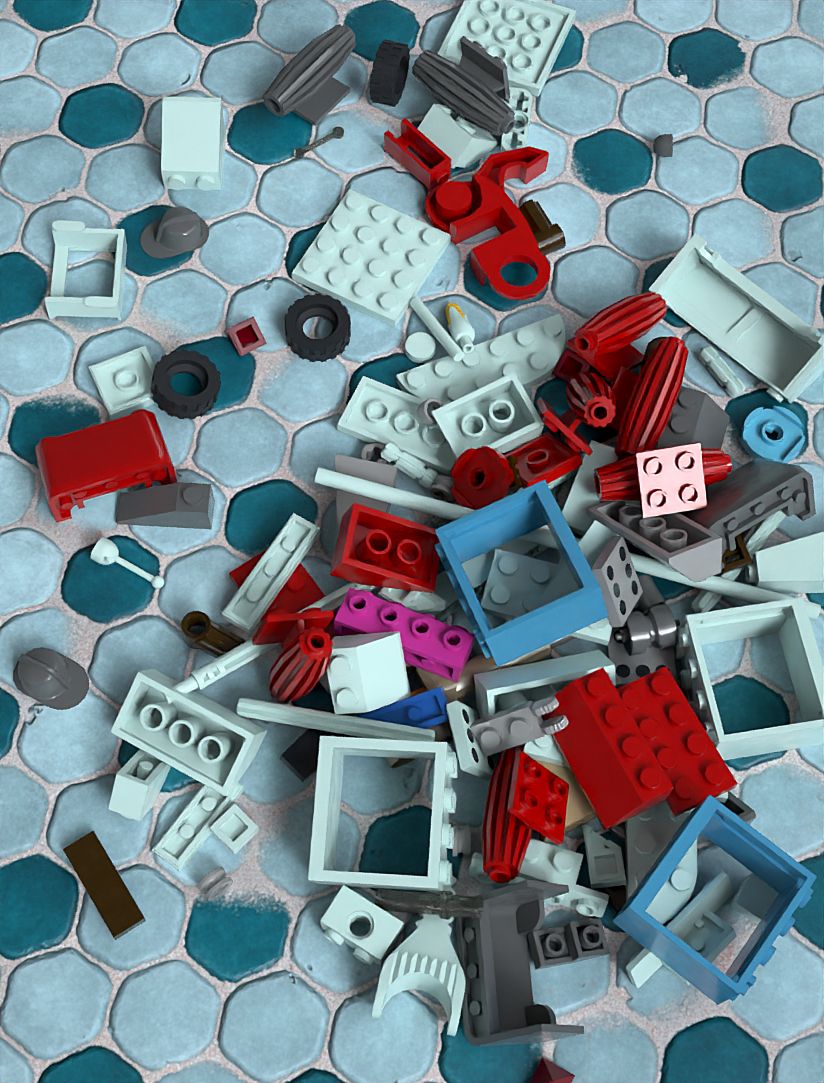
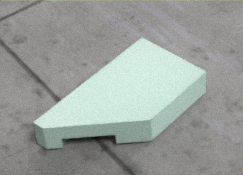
M385 587L378 593L380 599L401 603L407 609L419 614L442 611L447 607L446 600L435 593Z
M582 825L591 889L626 885L621 847L611 840L607 841L594 832L593 828L589 825Z

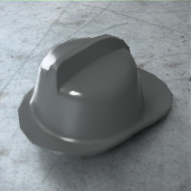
M175 207L168 210L163 218L150 223L143 230L140 237L141 247L152 258H170L201 248L208 240L209 227L198 216L197 212H193L185 207Z
M44 647L34 648L26 654H21L13 671V681L18 690L26 696L56 710L70 709L79 705L89 690V677L85 669L77 662L52 649Z

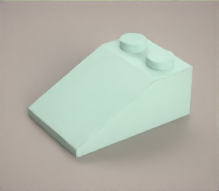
M515 372L446 404L431 413L456 459L464 451L470 448L477 449L481 446H488L501 453L514 450L541 436L544 427L541 417Z

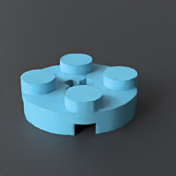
M774 406L773 409H763L764 407L755 409L748 415L742 427L741 447L753 459L763 458L783 463L792 461L799 454L805 441V435L803 436L801 429L803 425L800 419L790 410L779 406ZM776 431L778 433V440L769 439L765 432L772 433Z

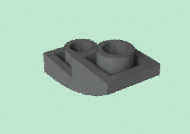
M601 918L570 922L563 927L535 930L527 934L535 970L584 961L610 953Z

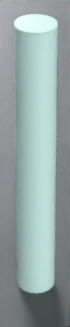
M418 297L412 299L410 306L454 361L462 360L465 355L464 352Z

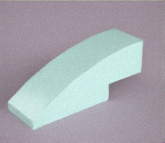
M593 440L590 443L593 453L590 456L585 454L582 461L583 465L579 468L562 511L571 531L581 535H585L594 522V519L587 515L586 509L602 503L597 497L595 490L594 469L616 462L619 458L614 453L615 448Z

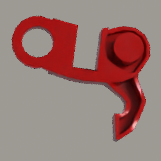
M531 146L491 154L475 174H472V181L443 182L433 188L425 199L426 214L433 227L450 234V241L455 245L494 226L497 228L501 235L472 248L470 266L481 286H485L487 278L495 292L510 300H526L536 297L545 290L550 280L549 262L546 256L540 252L527 220L505 193L504 182L509 179H520L525 184H528L546 171L549 153ZM515 261L524 262L535 270L537 277L531 284L519 287L508 284L502 278L500 271L508 263Z

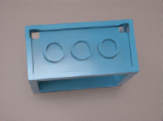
M545 480L435 529L440 543L434 545L486 659L492 656L497 667L609 617L601 587ZM547 525L579 590L491 629L462 567V563Z
M708 795L690 812L612 922L719 1005L729 999L734 1001L739 994L744 996L748 989L754 985L756 977L752 974L759 964L764 966L771 959L776 951V948L772 946L779 935L785 936L793 926L796 919L792 917V914L798 906L803 908L810 900L813 893L810 887L817 876L714 797ZM700 833L779 893L725 974L645 912Z

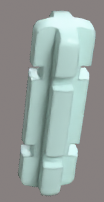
M712 346L706 347L700 352L699 360L704 366H709V372L722 387H727L725 391L731 398L740 396L746 388L739 378L735 379L736 374L722 357H717L719 354Z
M389 441L381 451V457L388 462L394 461V466L413 479L417 477L420 484L430 488L434 484L438 473L430 467L428 469L424 468L425 464L405 450L401 452V447Z

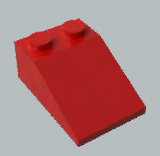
M353 503L342 516L329 575L360 585L433 593L440 564V557L434 545L440 543L435 528Z

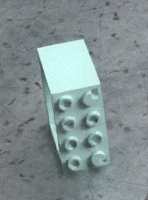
M803 597L685 616L681 628H678L677 644L674 646L676 660L680 659L683 669L680 672L681 684L684 690H688L691 700L689 704L723 760L824 744V666ZM778 633L803 722L724 735L701 645Z
M320 736L308 880L320 885H345L351 887L445 893V884L451 885L452 863H449V860H447V848L453 849L454 827H451V824H449V813L456 812L457 801L456 792H453V788H451L452 778L458 777V758L448 743ZM344 755L435 760L428 877L335 871Z

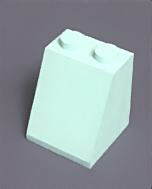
M163 96L161 173L164 188L174 190H222L226 131L221 98Z

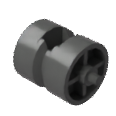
M667 604L650 607L648 612H645V615L640 611H631L624 625L619 627L620 633L615 634L616 640L622 639L624 648L629 656L645 653L651 645L659 649L675 646L677 644L676 627L680 626L679 619L674 620Z

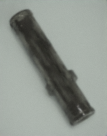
M379 888L376 892V896L381 897L383 900L375 899V905L384 911L439 915L441 919L450 920L451 916L480 920L483 915V911H478V908H484L482 896L453 895L451 891L445 890L438 894Z

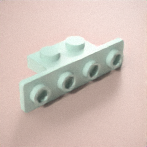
M532 838L530 839L520 872L515 879H510L507 883H497L491 880L487 873L483 871V855L479 853L473 854L468 872L469 876L476 878L482 883H493L503 887L524 880L568 885L569 893L548 898L544 901L550 905H562L575 909L585 916L602 917L609 900L608 894L576 885L583 859L582 854Z
M722 871L715 879H710L704 885L702 891L691 902L686 903L678 915L665 926L710 963L737 937L735 929L714 914L734 892L729 875ZM646 948L636 952L626 966L630 980L637 988L641 987L661 965L666 967L685 984H690Z

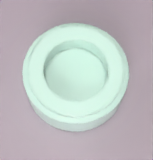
M424 332L410 335L405 343L406 356L415 363L430 361L435 354V341L432 336Z

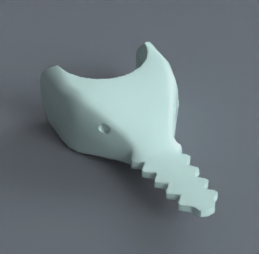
M451 875V885L445 884V893L427 891L430 895L423 898L426 907L419 911L422 919L415 922L416 930L385 960L379 978L371 1018L380 1020L385 1004L394 995L405 990H422L437 998L442 1004L448 1021L447 1035H456L466 980L449 938L452 929L448 924L453 921L449 911L454 908V903L450 901V898L456 894L451 886L457 882L453 875Z

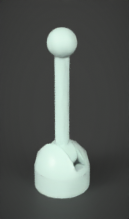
M102 537L94 546L90 558L102 565L117 562L150 581L154 588L159 589L163 587L164 579L161 576L154 577L119 557V550L111 540Z

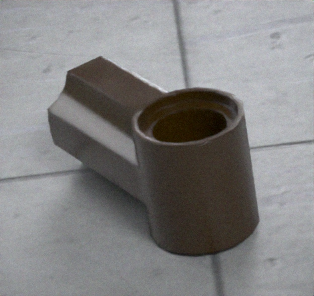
M528 200L518 208L527 220L539 250L543 255H548L565 248L566 241L561 227L556 223L552 225L538 201Z
M201 611L187 613L181 622L185 644L192 649H200L214 658H218L246 642V640L210 621L208 615ZM199 625L205 628V631L199 635H193L188 632L193 626Z

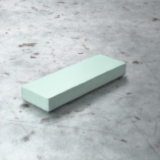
M237 783L229 795L224 796L203 784L153 847V853L181 872L212 833L209 827L236 802L243 793L244 787Z

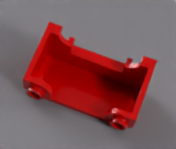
M139 409L128 416L58 437H45L34 448L46 498L57 523L71 519V509L76 505L79 509L85 508L83 501L143 482H145L146 488L153 487L151 482H160L162 485L178 483L154 412L147 411L146 409Z

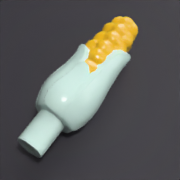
M449 303L445 307V313L451 338L457 345L461 346L464 353H471L474 350L472 343L475 338L474 328L456 303Z

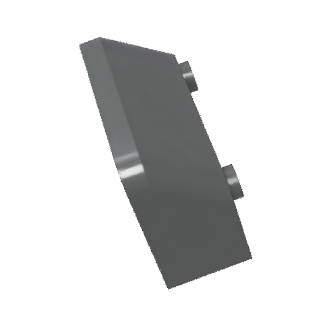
M524 880L464 899L458 905L455 914L458 960L466 980L462 1003L465 1037L471 1045L499 1046L542 1043L585 1034L584 1026L556 1024L555 1014L548 1005H534L527 934L538 930L542 926L545 918L544 900L569 893L568 885Z

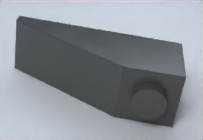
M178 482L120 493L116 523L121 525L212 529L215 504L211 484Z

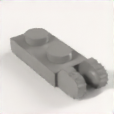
M548 697L537 702L532 700L476 720L470 728L485 756L561 731L567 727L569 722L564 715L543 721L541 715L552 712L559 706L556 697Z

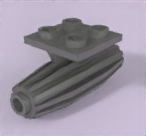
M341 24L335 25L305 46L279 72L264 93L263 100L268 110L278 117H284L292 111L316 126L350 93V88L333 78V76L339 71L355 48V34L348 26H341Z
M464 36L460 39L462 57L459 65L429 50H425L419 55L412 67V74L436 99L466 121L497 136H501L503 133L508 134L513 129L516 122L514 119L515 112L503 101L507 102L510 99L507 66L501 58L491 56L481 44L476 41L471 42Z

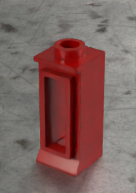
M406 118L401 121L400 137L396 139L389 130L384 133V152L392 155L428 188L429 192L436 186L449 180L451 177L452 159Z

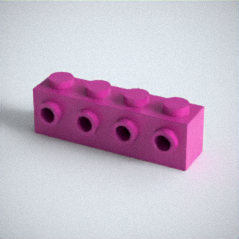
M349 588L334 619V636L399 631L405 663L458 683L471 653L475 634L469 633L464 627L458 625L451 626L440 622L430 614H419L411 611L401 603L388 602L377 598L367 590Z

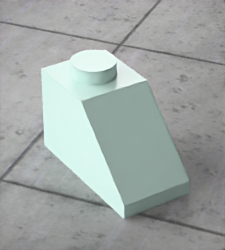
M139 749L116 774L108 809L120 813L125 818L141 821L153 807L171 766Z

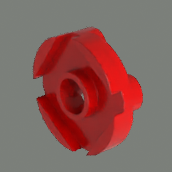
M481 446L477 449L470 448L458 457L452 468L451 477L454 478V488L451 487L452 494L462 506L479 510L504 498L509 486L514 481V472L510 469L506 457L501 452L488 446ZM485 473L483 483L477 486L479 482L477 475Z

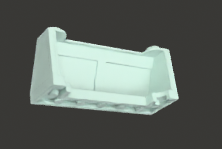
M695 233L651 285L649 291L662 295L661 297L666 301L667 309L669 308L768 386L769 389L766 392L779 403L784 399L791 404L824 372V334L820 336L817 328H812L722 259L718 252H714L706 246L707 241Z

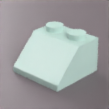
M439 104L432 105L418 127L421 133L452 159L451 168L453 169L455 167L469 168L495 149L500 143L486 130L466 121L448 106Z
M399 631L335 636L332 639L333 650L327 674L335 714L370 712L410 697Z

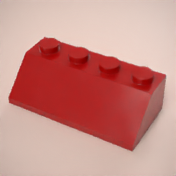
M603 667L572 681L552 696L556 697L559 706L552 712L541 715V717L545 721L561 715L566 716L569 722L567 727L561 731L554 732L551 736L604 830L666 801L674 787Z

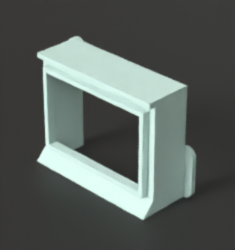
M54 221L52 233L55 242L51 292L50 297H45L49 320L56 316L110 317L121 320L127 253L124 229L85 228V224L82 221ZM69 251L115 252L112 297H65Z

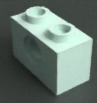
M345 885L342 886L320 920L321 928L325 930L323 933L325 938L337 946H341L342 943L347 944L355 950L353 955L369 966L373 962L379 966L383 964L404 928L402 921ZM357 921H364L370 926V931L365 936H355L350 931L351 926Z

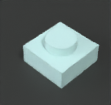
M235 803L209 827L210 831L234 855L260 831L259 827Z

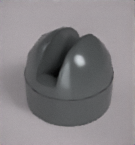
M662 134L654 140L653 149L658 156H673V134Z

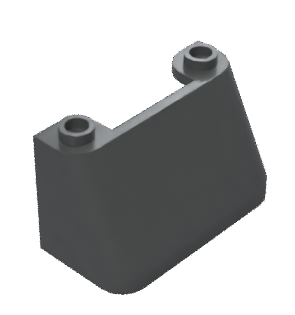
M757 458L729 473L726 476V480L705 487L706 508L678 512L721 536L723 556L727 549L730 551L736 549L735 536L779 510L788 517L795 514L802 521L815 515L813 478L801 466ZM721 562V569L725 568L724 563Z

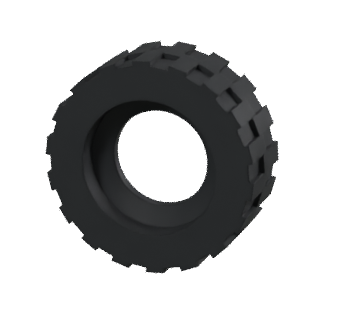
M386 39L380 44L371 72L369 93L372 102L392 107L399 103L405 88L409 69L410 49L407 44Z
M315 293V295H306L302 299H297L288 308V313L285 314L284 318L286 342L291 347V351L299 355V358L307 359L309 362H326V360L334 359L338 354H342L345 351V347L349 345L351 337V320L348 309L345 305L341 304L340 300L334 299L327 294ZM312 317H325L332 323L333 329L326 338L311 339L303 331L304 323Z
M187 349L171 351L170 354H165L161 357L160 361H157L153 370L150 388L153 394L152 399L154 403L158 404L160 410H164L171 417L175 416L183 420L184 418H190L191 420L196 419L198 416L202 417L206 415L207 411L212 410L214 403L217 401L221 386L220 372L217 371L214 362H211L207 356H203L197 351L193 350L192 352L187 351ZM178 373L191 374L198 378L201 389L193 396L180 395L172 389L170 381Z

